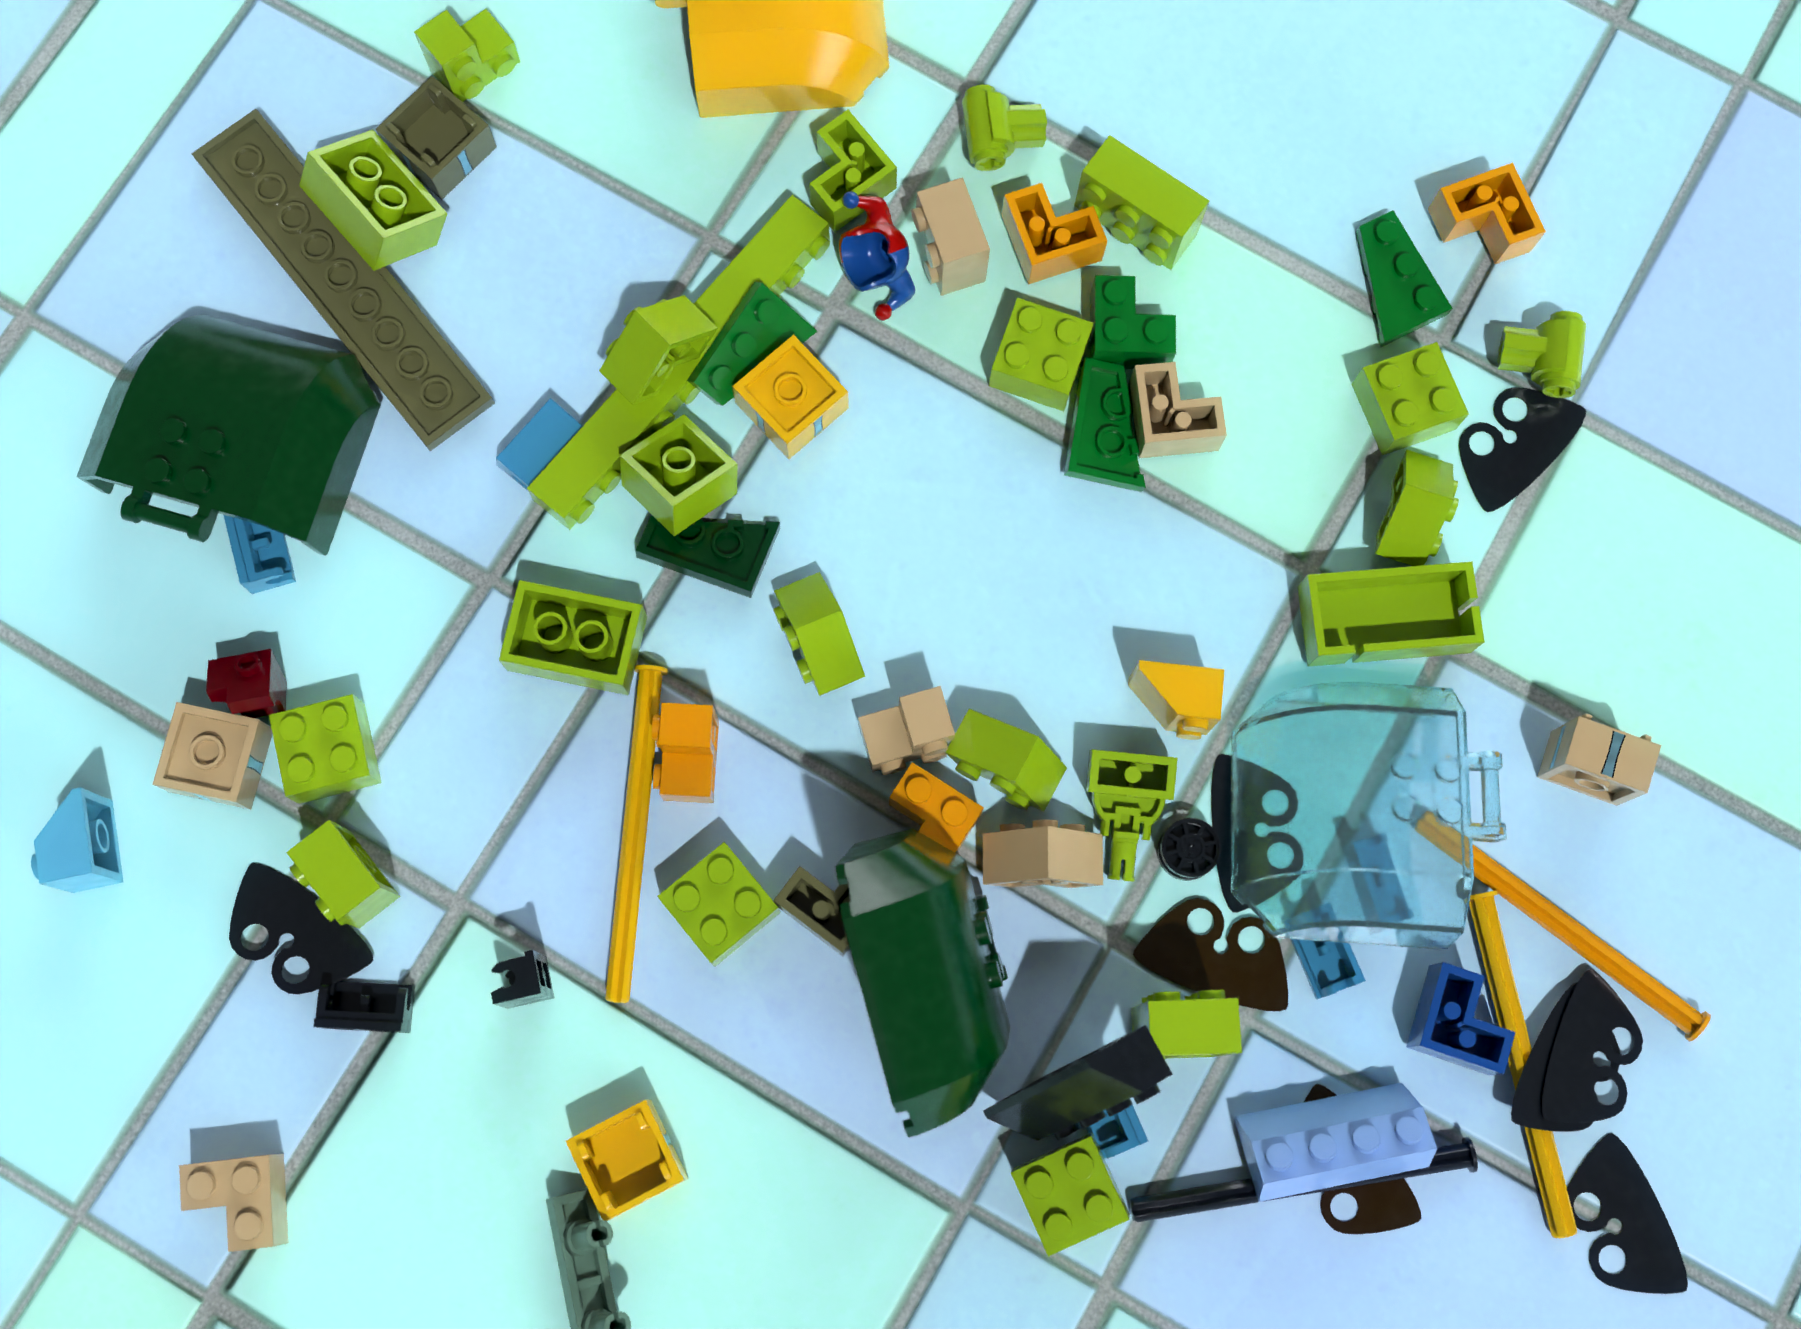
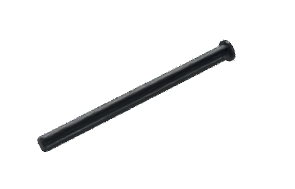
M1464 1137L1461 1144L1437 1147L1430 1166L1427 1168L1276 1199L1467 1168L1469 1172L1473 1173L1478 1170L1477 1154L1472 1140L1469 1137ZM1252 1178L1134 1197L1130 1199L1129 1204L1133 1221L1143 1222L1258 1203V1198Z

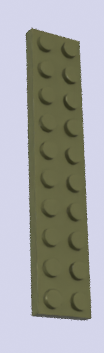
M254 109L191 153L350 353L357 357L362 368L429 451H432L495 404L493 398L388 269L382 267L373 271L303 191L299 184L304 166L257 109Z

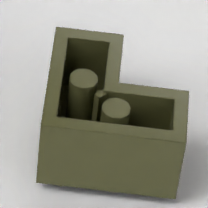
M799 866L773 901L779 909L841 956H844L850 946L842 920L840 904L851 902L848 884L840 885L835 891H832Z

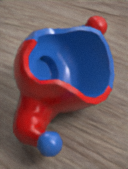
M848 191L842 198L843 205L849 209L859 207L865 210L867 219L865 224L841 234L839 239L841 264L848 280L856 290L863 292L887 286L891 290L888 301L875 308L877 319L885 321L891 317L892 311L910 300L916 291L912 278L906 268L909 262V246L903 233L893 225L889 208L883 198L877 196H858L856 193Z

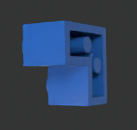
M1440 962L1428 967L1406 1047L1486 1075H1501L1506 1070L1515 1032L1474 1018L1484 975Z

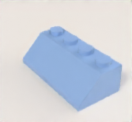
M1403 1083L1235 1116L1234 1119L1258 1202L1427 1168L1430 1166L1437 1151L1423 1106Z

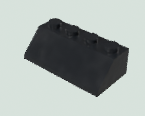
M1144 1025L1037 1079L986 1108L983 1112L987 1119L1039 1141L1054 1134L1058 1141L1079 1130L1078 1122H1080L1084 1129L1105 1118L1106 1114L1103 1110H1106L1109 1117L1133 1105L1131 1097H1133L1136 1104H1139L1161 1091L1157 1083L1172 1075V1072L1147 1026Z

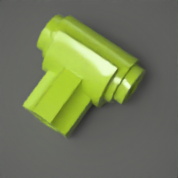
M976 85L966 90L965 97L962 99L969 158L977 170L993 171L1003 167L1005 159L1012 155L1015 148L1044 146L1046 142L1047 118L1046 111L1042 109L1041 104L1009 105L1008 98L1002 93L995 92V88L990 85Z
M1572 311L1555 312L1550 315L1548 321L1540 323L1536 330L1504 326L1498 349V369L1532 373V381L1541 386L1542 393L1549 397L1567 398L1575 395L1576 390L1581 385L1586 323L1583 321V316Z

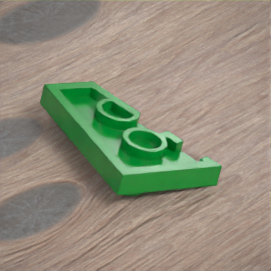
M1394 210L1359 226L1356 236L1364 274L1369 280L1372 294L1370 302L1373 315L1376 314L1380 348L1451 312L1452 306Z
M754 282L687 381L715 404L724 406L734 398L732 386L793 334L801 343H804L818 331L763 283Z
M1087 357L1082 361L1064 476L1142 492L1146 486L1144 475L1140 473L1137 455L1140 452L1137 438H1134L1130 417L1132 407L1123 365Z

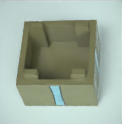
M433 76L376 128L379 137L410 172L441 200L497 148L489 125Z

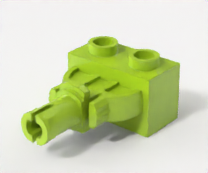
M1095 749L1089 751L1086 792H1092L1093 807L1101 819L1100 834L1109 836L1110 821H1113L1110 865L1107 879L1120 880L1121 861L1124 860L1122 880L1135 881L1134 871L1140 824H1142L1141 840L1150 841L1151 826L1162 814L1165 801L1174 800L1178 758Z

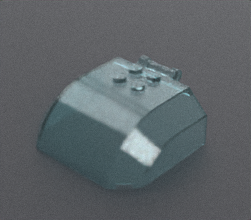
M1330 682L1302 686L1274 695L1231 733V894L1242 905L1246 903L1264 922L1262 926L1274 938L1439 950L1448 949L1464 933L1474 881L1472 841L1501 842L1507 839L1506 824L1501 822L1499 770L1503 768L1502 753L1493 750L1478 753L1468 752L1466 711L1452 688L1371 682ZM1469 771H1479L1481 775L1483 823L1471 822Z

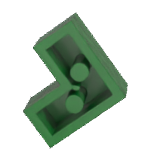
M1095 275L1090 292V322L1094 323L1090 335V358L1123 365L1125 369H1134L1135 365L1173 362L1176 355V315L1136 314L1135 276Z

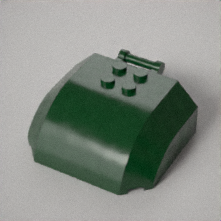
M194 315L182 319L137 351L121 369L107 395L76 477L106 494L112 492L114 484L131 488V494L124 499L120 510L121 518L126 521L139 523L142 520L187 533L190 539L205 542L212 532L219 513L262 525L301 541L316 553L326 556L381 404L375 392L370 388L362 372L363 368L354 354L209 315ZM152 495L198 507L197 514L190 517L149 505Z
M912 828L855 843L835 866L839 886L848 884L851 902L840 904L842 920L892 1105L896 1113L907 1111L910 1116L909 1119L903 1120L904 1130L908 1138L920 1135L953 1120L974 1104L1005 1052L1010 1032V1023L1000 989L1003 986V981L1008 979L1005 965H1002L993 940L992 925L987 909H989L986 895L975 896L966 859Z

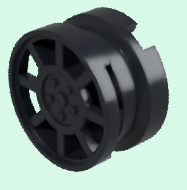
M1185 818L1173 823L1161 835L1157 846L1158 860L1164 871L1173 878L1182 881L1196 880L1210 872L1216 866L1221 854V843L1216 831L1205 821L1196 818Z

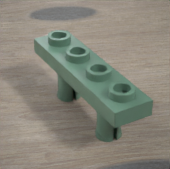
M588 1189L545 1199L570 1329H631L629 1316L625 1312H617L604 1248L611 1243L613 1230L607 1221L599 1220L597 1208Z

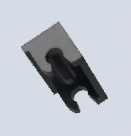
M529 950L524 952L525 956L497 963L491 971L493 973H502L509 970L505 976L510 978L509 984L512 986L501 987L492 991L493 1005L510 1009L553 999L554 992L547 956L535 950Z
M340 981L332 985L321 984L313 1027L337 1030L411 1033L415 986Z

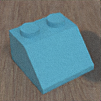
M81 787L72 789L34 840L35 854L31 857V868L35 878L39 880L41 885L71 893L124 883L113 800Z

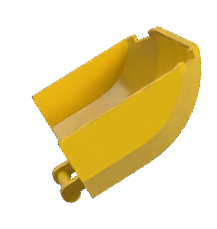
M655 0V4L660 8L687 7L695 91L701 118L853 107L862 99L866 88L877 77L881 78L889 69L883 0Z

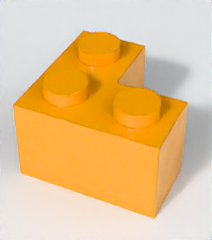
M1513 163L1440 188L1428 207V211L1443 243L1479 230L1495 264L1531 252L1546 232Z
M1043 183L1004 194L1001 215L1028 285L1102 261L1107 238L1094 206L1055 217Z
M661 703V714L653 715L652 740H656L657 748H660L662 751V764L654 765L653 789H660L659 795L663 801L714 803L719 719L713 705Z
M913 762L889 797V805L921 825L918 832L956 854L984 809L981 805Z

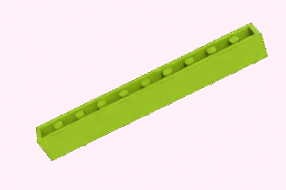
M791 195L695 301L694 305L718 327L700 357L675 366L658 395L632 405L616 389L527 487L533 501L569 530L576 523L582 524L592 514L596 500L603 493H610L620 482V455L674 421V413L683 403L686 405L690 404L697 397L700 391L689 383L687 379L753 283H763L778 297L787 287L790 289L795 287L803 277L804 268L813 258L818 260L827 251L830 245L829 223L795 196Z

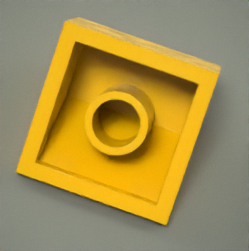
M1139 660L1129 677L1128 686L1166 731H1175L1176 737L1181 739L1198 740L1201 739L1202 735H1207L1221 720L1225 669Z

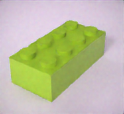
M1473 561L1309 574L1297 587L1308 667L1344 664L1351 657L1352 663L1469 654L1485 643L1479 606H1471L1460 616L1458 610H1464L1478 598Z

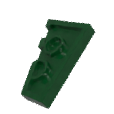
M651 516L635 550L636 558L751 598L779 533L780 522L766 521V525L743 524V520L728 519V523L703 522L699 519L673 536L654 516Z

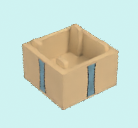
M176 702L152 785L170 793L251 810L272 738V729L260 719Z
M1587 713L1551 731L1538 778L1616 806L1648 793L1661 745L1651 742V736L1645 734L1637 737L1592 721V715Z

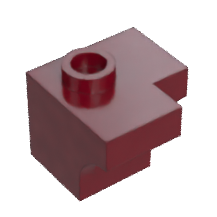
M272 649L208 660L206 692L211 702H225L232 714L241 713L242 716L250 718L269 716L286 711L287 681Z

